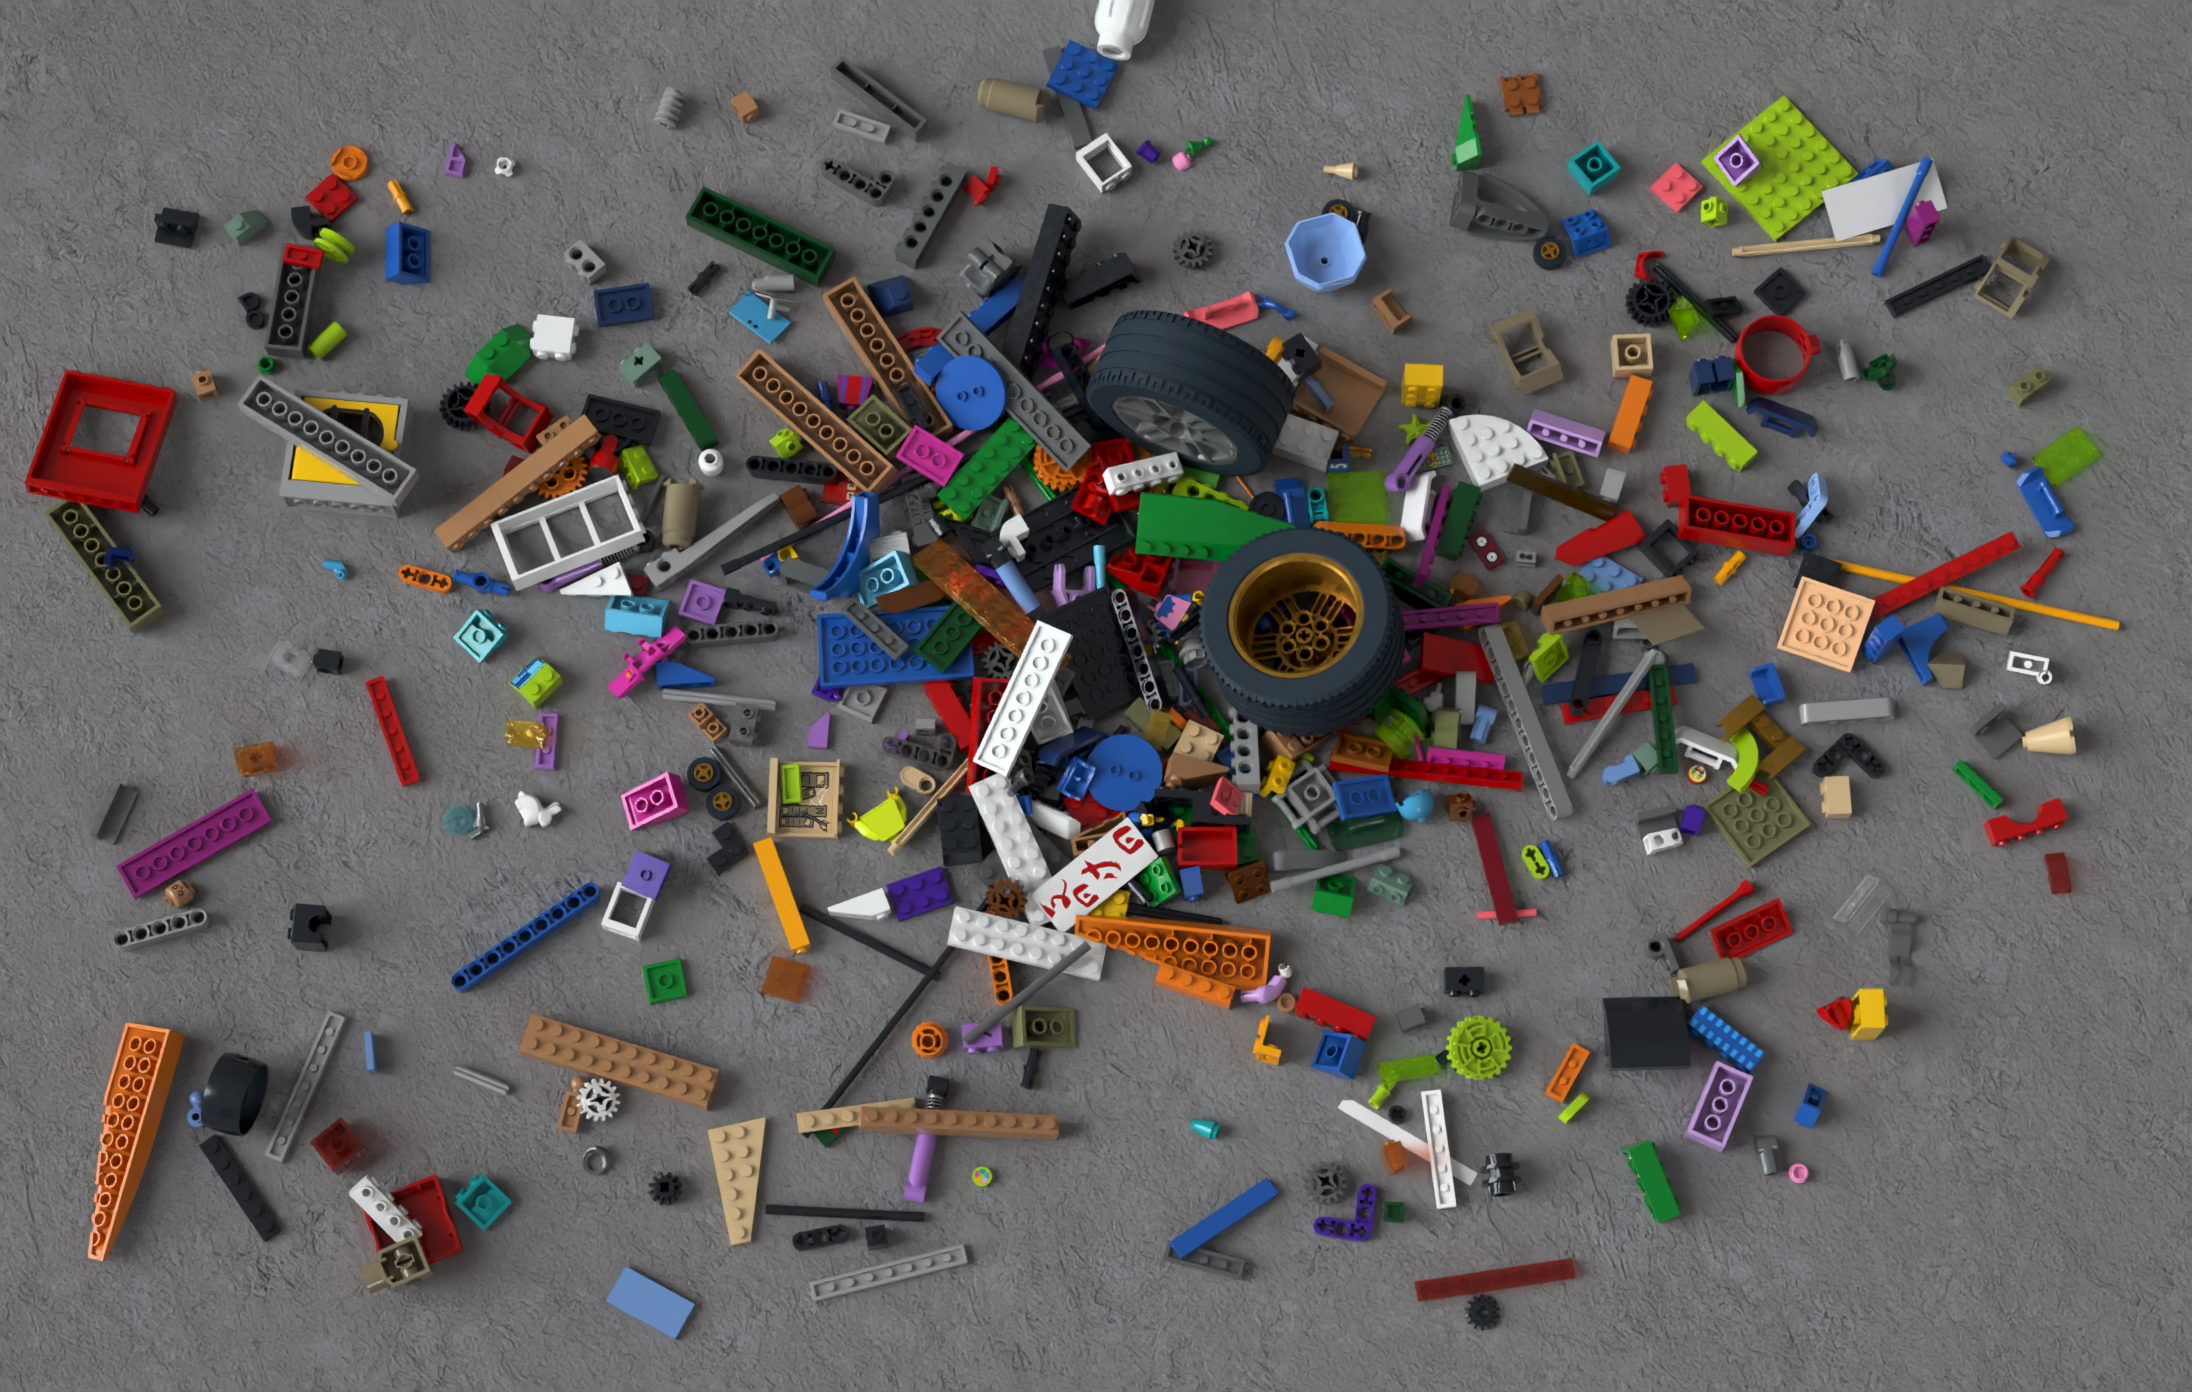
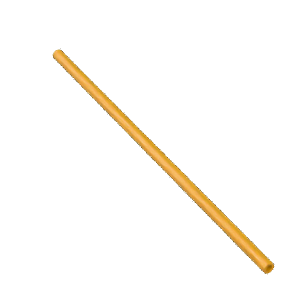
M1827 558L1842 563L1841 571L1901 584L1917 578ZM1950 584L1943 586L2020 610L2112 630H2118L2120 622L2116 620Z

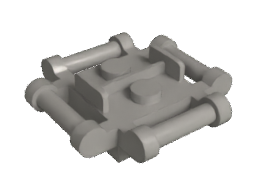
M1306 759L1302 760L1294 768L1289 780L1303 771L1306 774L1287 785L1282 795L1277 794L1271 799L1291 822V827L1294 830L1307 823L1310 831L1313 834H1317L1322 827L1340 817L1332 786L1337 781L1328 771L1329 767L1325 763L1318 768H1313ZM1285 797L1288 798V800H1289L1288 803H1289V805L1293 808V810L1296 812V814H1297L1298 816H1301L1300 819H1297V817L1294 815V813L1291 811V809H1290V808L1287 806V804L1284 802L1283 799H1284ZM1330 806L1334 808V811L1316 822L1313 819Z

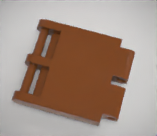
M1537 72L1533 73V75L1521 76L1517 74L1516 77L1507 78L1500 76L1505 112L1509 111L1510 117L1523 115V110H1525L1526 115L1539 114V108H1542V100Z

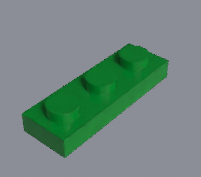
M1960 760L1953 767L1952 770L1994 810L2003 801L2001 794L1996 789L1990 788L1987 785V781L1982 776L1977 775L1970 764Z

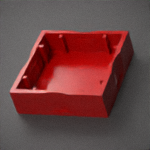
M436 1174L413 1182L400 1190L390 1192L395 1198L393 1202L397 1206L401 1204L409 1212L407 1216L411 1220L415 1218L422 1225L423 1235L419 1239L430 1265L465 1252L441 1181ZM363 1209L368 1227L375 1238L378 1254L379 1250L396 1242Z

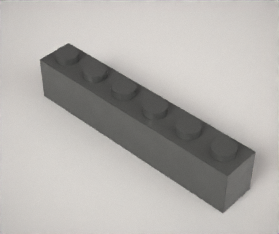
M843 56L830 69L831 78L915 142L928 130L927 120Z

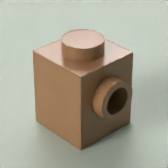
M210 369L199 370L196 374L192 375L196 392L201 402L219 396Z

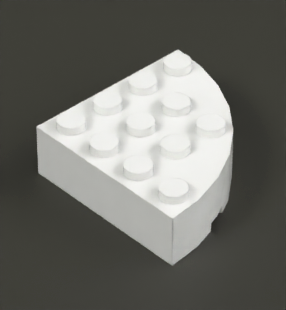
M1466 415L1450 419L1447 428L1473 485L1480 487V492L1508 482L1506 481V476L1514 463L1533 471L1547 466L1548 457L1540 444L1528 432L1508 420L1488 415Z

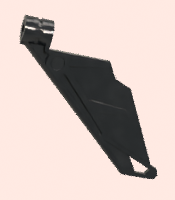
M944 514L936 515L929 520L927 525L938 540L953 533L975 565L990 566L995 570L980 545L992 538L991 532L947 518Z

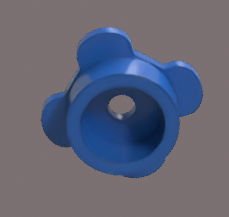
M2004 451V455L2000 459L2010 469L2013 466H2017V457L2012 452L2007 453Z
M1810 532L1797 539L1803 553L1819 548V543H1817L1814 533Z

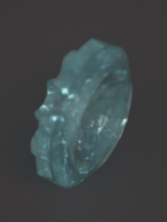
M453 805L446 809V812L442 815V825L449 834L463 835L472 827V813L463 805ZM455 813H457L459 818H462L459 824L460 827L455 822H452L455 819Z

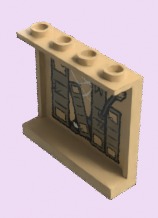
M770 758L768 838L838 839V833H842V821H839V814L843 813V803H839L840 796H843L844 789L843 784H840V777H844V765H841L840 759H837V762H792ZM800 764L803 803L783 804L780 765Z

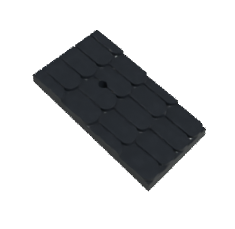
M1080 485L1021 515L1029 528L1028 537L1019 541L1026 552L1024 560L1017 562L1015 557L1012 558L1010 556L1008 547L1005 550L1032 592L1036 593L1053 584V572L1056 564H1064L1066 570L1065 577L1094 562L1093 546L1104 545L1105 556H1107V554L1133 541L1136 535L1122 513H1115L1112 508L1106 523L1102 525L1070 508L1080 488ZM1002 526L990 533L992 538L997 536L1000 539Z

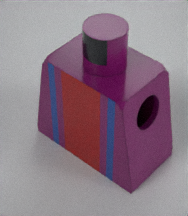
M837 375L839 408L846 410L845 418H848L871 396L874 387L873 377Z

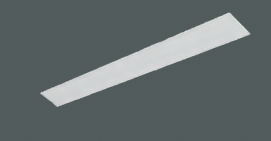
M1342 1100L1338 1109L1430 1162L1427 1143L1357 1102ZM1450 1157L1452 1175L1471 1186L1478 1173Z

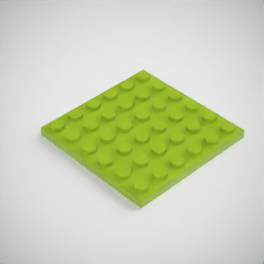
M1784 95L1701 161V164L1775 242L1825 203L1822 191L1848 184L1859 174ZM1740 134L1760 160L1761 166L1756 175L1734 187L1713 158Z

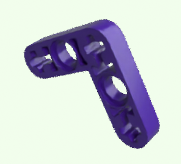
M1364 1184L1360 1187L1354 1221L1319 1217L1313 1225L1315 1233L1320 1236L1356 1242L1367 1241L1372 1229L1376 1200L1375 1187L1370 1184ZM1366 1189H1370V1193H1373L1368 1198V1203H1372V1206L1366 1203L1360 1204V1201L1364 1202L1365 1195L1362 1192H1365ZM1361 1208H1367L1370 1211L1368 1218L1360 1217L1359 1210ZM1321 1221H1324L1326 1226H1331V1222L1335 1223L1333 1233H1329L1331 1230L1329 1228L1320 1231V1227H1317V1224L1319 1225ZM1340 1224H1344L1348 1228L1347 1233L1344 1235L1339 1234L1336 1230V1227ZM1351 1225L1355 1226L1353 1230L1359 1231L1361 1227L1364 1228L1367 1234H1364L1363 1238L1359 1237V1233L1354 1232L1353 1237L1349 1236Z

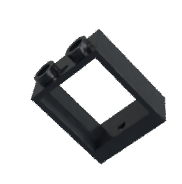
M1669 519L1647 536L1638 548L1666 578L1682 575L1683 569L1687 565L1691 567L1698 560L1697 556L1699 550L1689 540L1678 538V528ZM1668 532L1690 553L1674 568H1671L1652 548Z

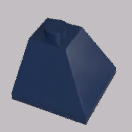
M903 275L867 285L872 303L882 318L913 310V301Z

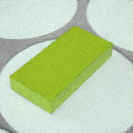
M800 764L780 765L783 804L803 803Z

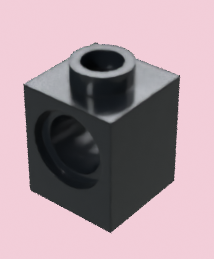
M318 648L317 654H314L313 665H315L314 667L317 672L340 675L344 656L338 651Z
M885 1224L865 1227L869 1251L888 1248Z

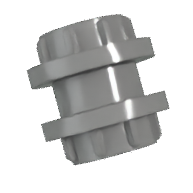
M1195 627L1185 634L1183 638H1180L1176 644L1177 649L1180 650L1179 660L1188 668H1200L1208 663L1203 652L1199 628Z

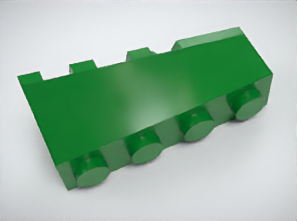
M1643 1140L1621 1147L1622 1153H1627L1630 1159L1627 1163L1630 1171L1632 1170L1638 1176L1636 1178L1638 1188L1642 1193L1645 1192L1646 1194L1644 1201L1654 1222L1660 1224L1681 1215L1679 1211L1681 1209L1680 1203L1677 1198L1673 1197L1671 1192L1673 1186L1669 1179L1666 1180L1664 1175L1666 1170L1662 1161H1659L1657 1158L1658 1150L1654 1142L1651 1143L1650 1140Z

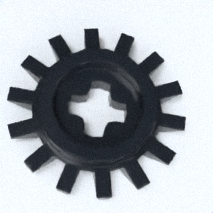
M1481 1294L1480 1300L1474 1296V1303L1471 1301L1467 1302L1471 1307H1465L1464 1310L1469 1311V1314L1464 1316L1465 1318H1471L1468 1322L1469 1325L1472 1322L1475 1323L1474 1329H1477L1478 1325L1481 1326V1331H1484L1485 1325H1487L1488 1329H1491V1322L1495 1325L1497 1324L1494 1317L1500 1318V1315L1495 1314V1311H1499L1500 1308L1493 1307L1497 1302L1490 1303V1296H1488L1487 1300H1484L1483 1294ZM1480 1307H1484V1310L1488 1311L1484 1318L1477 1314Z

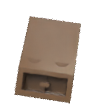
M1266 731L1260 740L1274 758L1280 754L1293 762H1297L1305 753L1311 752L1332 735L1327 733V735L1320 734L1316 737L1314 735H1310V737H1297V735L1290 737L1289 735L1284 736L1280 733L1275 734L1272 731Z

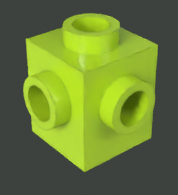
M1710 197L1708 200L1702 201L1701 222L1711 228L1727 224L1728 203L1719 197Z
M788 428L780 430L775 437L769 440L777 455L785 459L795 456L803 448L799 442L801 438L796 431L792 432Z

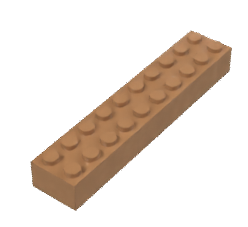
M855 276L822 295L823 303L897 416L909 427L914 428L893 391L911 382L928 413L929 419L926 420L929 426L928 433L940 440L953 433L952 423L925 382L914 373L915 367Z
M760 348L734 375L743 386L828 461L835 465L862 491L879 493L898 472L891 463Z
M531 1014L519 1049L522 1056L595 1078H602L605 1081L705 1111H709L721 1075L720 1071L715 1068L535 1014Z

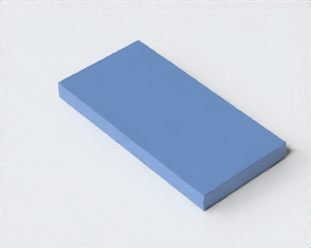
M628 1267L624 1268L606 1300L610 1305L674 1340L677 1339L695 1307L694 1303Z

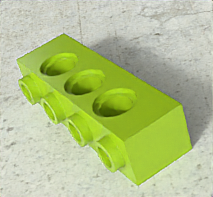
M1181 475L1171 495L1218 499L1225 504L1231 506L1233 504L1239 506L1240 509L1249 511V507L1245 502L1233 500L1227 493H1219L1213 490L1212 486L1205 483L1201 484L1189 475ZM1197 491L1199 494L1197 496H1191L1189 492Z

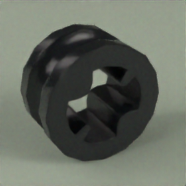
M1395 1105L1390 1108L1388 1120L1392 1124L1399 1125L1405 1120L1406 1111L1402 1106ZM1395 1111L1396 1113H1398L1400 1111L1401 1119H1398L1397 1117L1393 1118L1392 1116L1394 1113L1392 1112Z

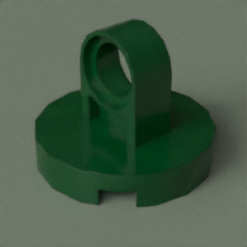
M1884 354L1869 362L1870 367L1867 369L1863 368L1861 374L1865 381L1876 380L1883 390H1892L1896 385V377L1892 370L1896 367L1898 361L1894 354H1891L1890 357ZM1885 377H1890V378H1892V380H1893L1892 384H1890V385H1885V384H1883V383H1882L1883 378H1885Z

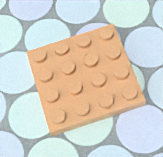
M1802 576L1777 649L1850 673L1875 600Z

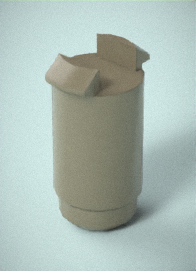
M985 78L980 84L977 102L981 107H985L990 111L1038 123L1043 121L1044 108H1049L1050 93L1047 88L1042 90L999 78Z
M693 477L689 478V484H680L672 478L663 483V486L666 488L661 534L663 535V545L670 550L676 548L677 551H684L692 546V541L695 538L700 491L704 490L705 487Z
M1725 957L1680 969L1678 976L1670 978V987L1674 997L1680 996L1687 1003L1737 991L1738 988L1746 986L1748 971L1744 961L1740 958Z

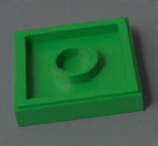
M681 958L642 966L650 1005L689 997Z

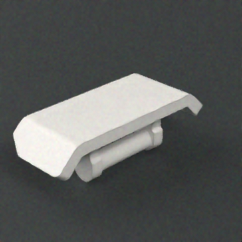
M1435 471L1414 475L1411 479L1410 487L1406 491L1401 527L1404 528L1406 540L1409 542L1424 540L1427 537L1424 527H1430L1434 498H1436V492L1430 490L1431 480L1436 476Z
M1688 726L1679 727L1674 731L1676 744L1681 742L1688 745L1684 757H1690L1710 765L1716 770H1719L1722 760L1731 762L1734 770H1736L1739 762V753L1734 745L1727 742L1723 743L1720 739ZM1694 747L1708 754L1718 757V759L1715 760L1713 758L1695 752L1692 749Z
M1039 799L1032 800L1033 814L1025 815L1032 824L1065 839H1071L1080 834L1081 823L1070 817V813L1042 803Z

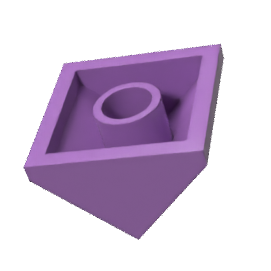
M1740 134L1713 158L1734 187L1756 175L1761 166L1760 160Z

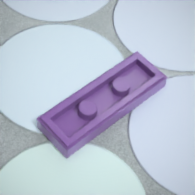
M559 713L539 714L535 760L536 770L555 771Z

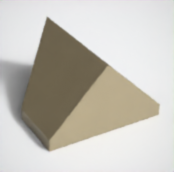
M1941 652L1927 663L1942 689H1962L1965 663L1961 652Z

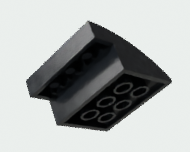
M1680 996L1603 998L1606 1056H1609L1610 1071L1678 1070L1691 1067L1687 1023Z

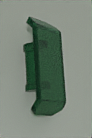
M1398 810L1395 813L1379 814L1377 816L1351 819L1326 825L1331 845L1336 851L1342 852L1401 838L1404 832L1402 816Z

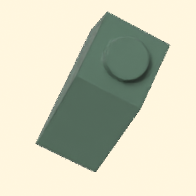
M256 209L237 214L224 226L228 234L241 246L269 223Z

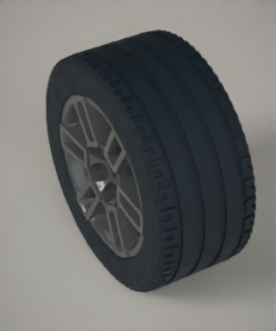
M1140 310L1127 312L1116 321L1088 383L1086 396L1090 406L1100 418L1118 433L1144 449L1159 456L1177 452L1181 465L1221 475L1246 476L1261 472L1268 463L1295 398V387L1288 375L1272 359L1231 333L1186 316L1161 311Z

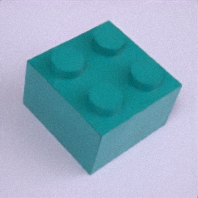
M1598 140L1571 158L1567 165L1568 172L1588 196H1591L1617 178L1621 169Z

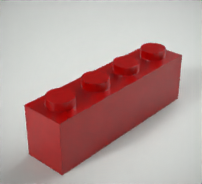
M951 680L926 683L923 685L924 691L948 733L955 737L956 746L962 755L969 751L971 714L962 707L964 702L960 695H955L952 690L955 687Z
M1303 987L1294 1008V1012L1297 1013L1296 1016L1301 1019H1312L1318 1026L1331 1027L1336 1033L1351 1034L1364 1042L1367 1041L1376 1019L1373 1015L1306 987Z

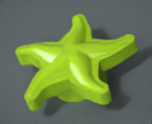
M1412 414L1413 420L1411 424H1401L1398 427L1407 433L1405 444L1409 445L1410 441L1416 440L1419 435H1422L1430 423L1419 424L1417 416Z

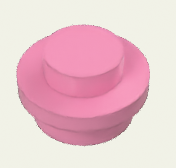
M1797 1163L1789 1169V1177L1793 1182L1803 1183L1808 1179L1809 1171L1805 1165Z

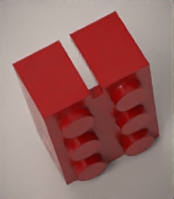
M1236 826L1178 827V871L1199 866L1200 870H1237Z

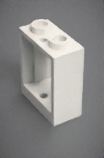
M1107 133L1076 152V161L1101 193L1106 190H1112L1118 182L1127 180L1132 174V165ZM1107 148L1122 167V170L1102 182L1087 161Z
M617 882L601 923L602 928L640 941L655 900L621 886V882ZM621 891L647 899L636 928L610 920Z

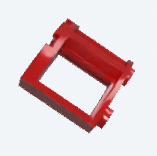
M486 373L463 410L478 424L482 423L483 426L487 427V431L500 439L503 437L508 442H511L512 446L532 454L538 444L536 435L547 429L554 418L549 412V407L542 403L537 404L522 396L508 386L500 375L495 374L493 376ZM497 388H500L511 396V399L495 422L483 411ZM520 403L538 412L524 438L506 429Z

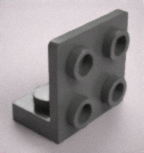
M2002 702L1973 724L1968 731L1993 759L1999 757L2022 737L2020 731L2003 714L2006 706Z

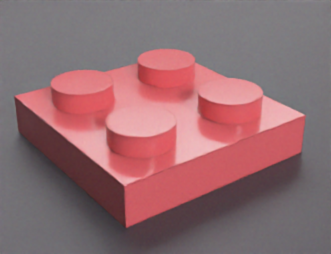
M1675 163L1651 186L1650 190L1678 213L1702 190L1703 186L1680 165Z

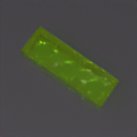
M1434 1054L1377 1064L1382 1084L1433 1076L1439 1073Z

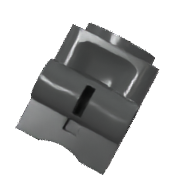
M985 238L978 247L969 253L966 259L968 262L958 274L963 277L961 281L982 299L986 297L990 299L998 288L1002 289L1011 277L1014 278L1022 266L1017 261L1007 257L1002 248L995 242Z

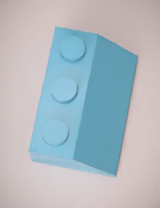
M616 595V597H611L605 613V630L626 632L631 635H646L650 638H661L666 625L670 600L638 595L632 597Z

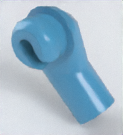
M324 560V569L334 570L336 577L340 580L347 578L348 570L343 562Z

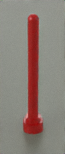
M1747 880L1741 882L1736 892L1676 934V941H1682L1739 898L1749 897L1755 892L1752 885Z

